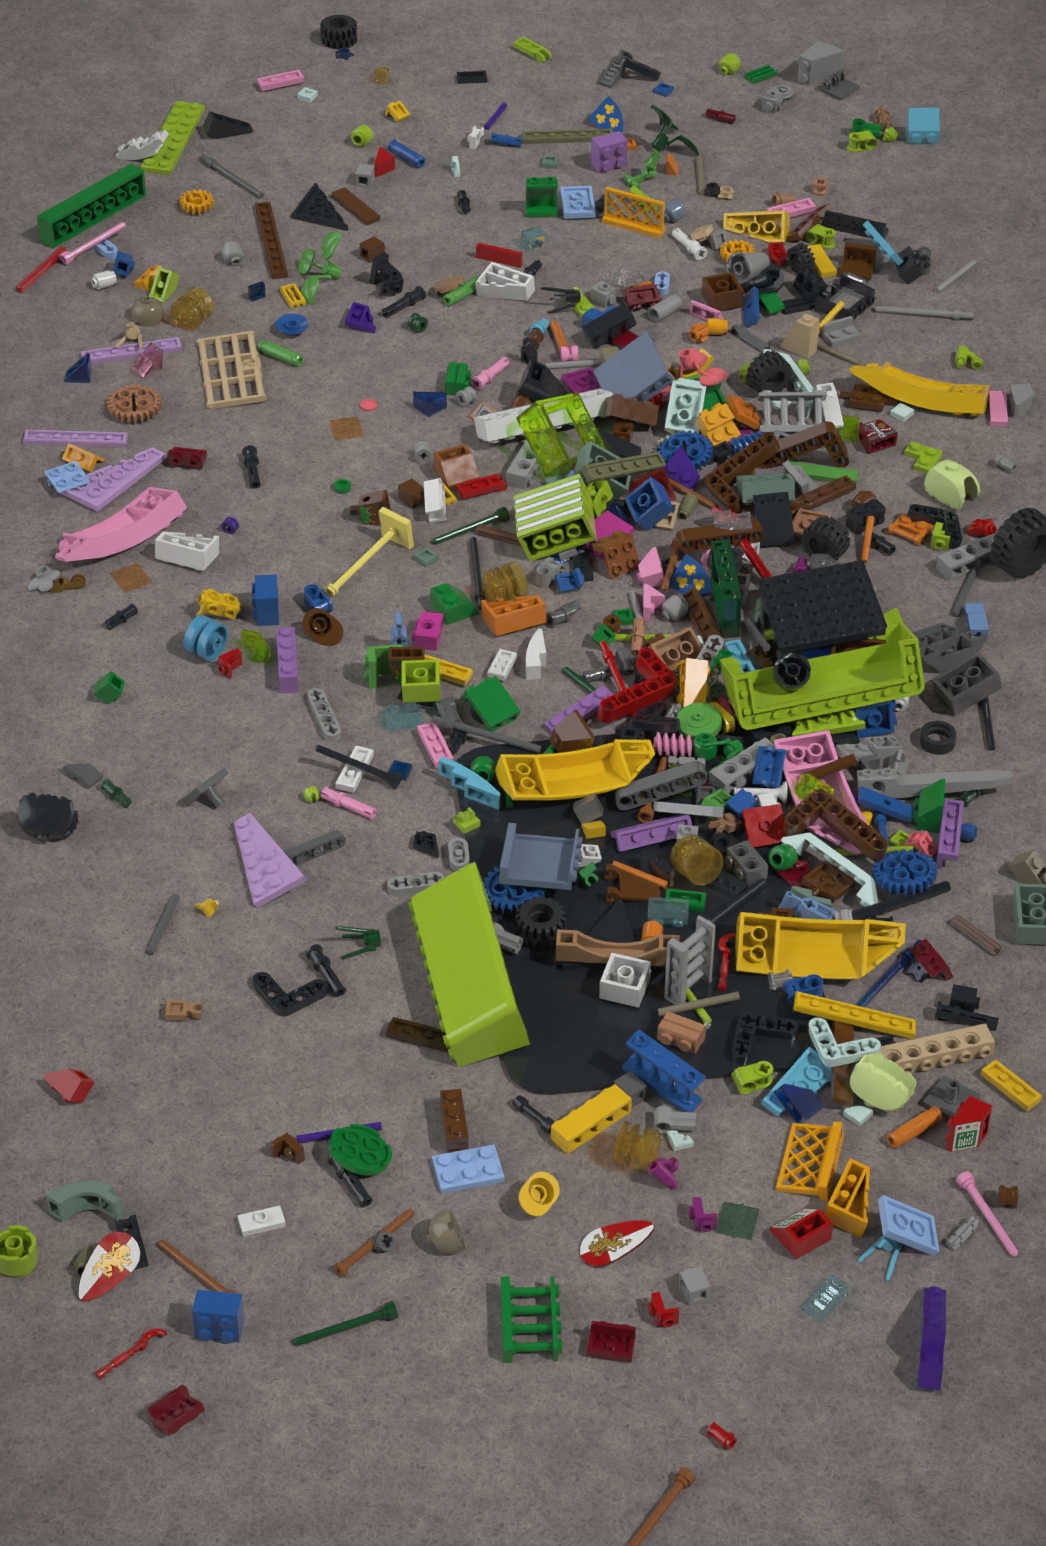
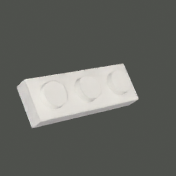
M355 746L350 757L369 765L374 756V750ZM346 764L335 783L336 789L354 793L365 771Z

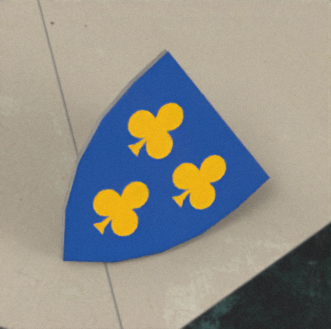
M609 96L588 118L600 129H613V132H621L624 129L622 113L618 105Z
M686 554L673 574L669 586L683 594L693 586L698 589L700 595L711 593L710 580L706 571L695 559Z

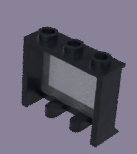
M842 274L840 284H832L831 293L825 290L822 297H816L814 311L820 310L828 314L841 300L845 303V306L834 318L839 320L852 316L854 321L860 313H864L869 305H873L875 289Z

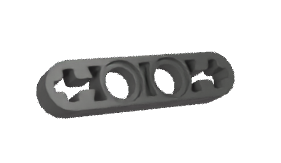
M335 830L285 850L284 853L295 866H298L342 848L346 843V838L339 830Z

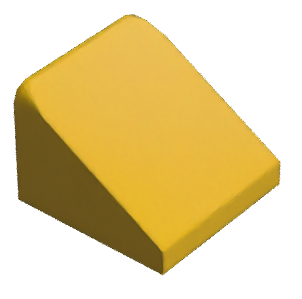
M601 821L582 824L586 839L605 836L606 827Z

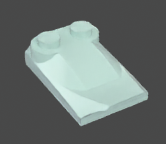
M684 378L672 381L665 431L671 434H675V431L681 434L682 430L685 433L691 430L692 434L695 431L699 434V428L695 421L703 409L706 386H702L699 381Z

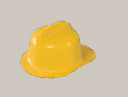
M541 1171L533 1174L519 1192L518 1200L523 1210L529 1215L536 1217L544 1215L559 1196L560 1188L558 1181L547 1172Z

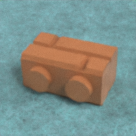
M667 1011L658 1026L657 1039L663 1044H671L679 1047L684 1052L696 1054L705 1039L706 1025Z

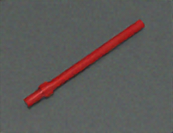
M601 641L599 645L603 652L602 657L605 663L608 664L619 691L625 690L626 686L614 661L615 656L609 650L606 641ZM637 712L631 713L630 717L634 716Z

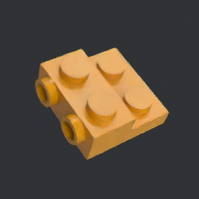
M726 403L714 405L709 412L707 409L703 410L698 414L699 417L695 421L703 436L708 437V441H711L712 446L723 441L728 443L731 438H737L741 435L733 422L735 417Z

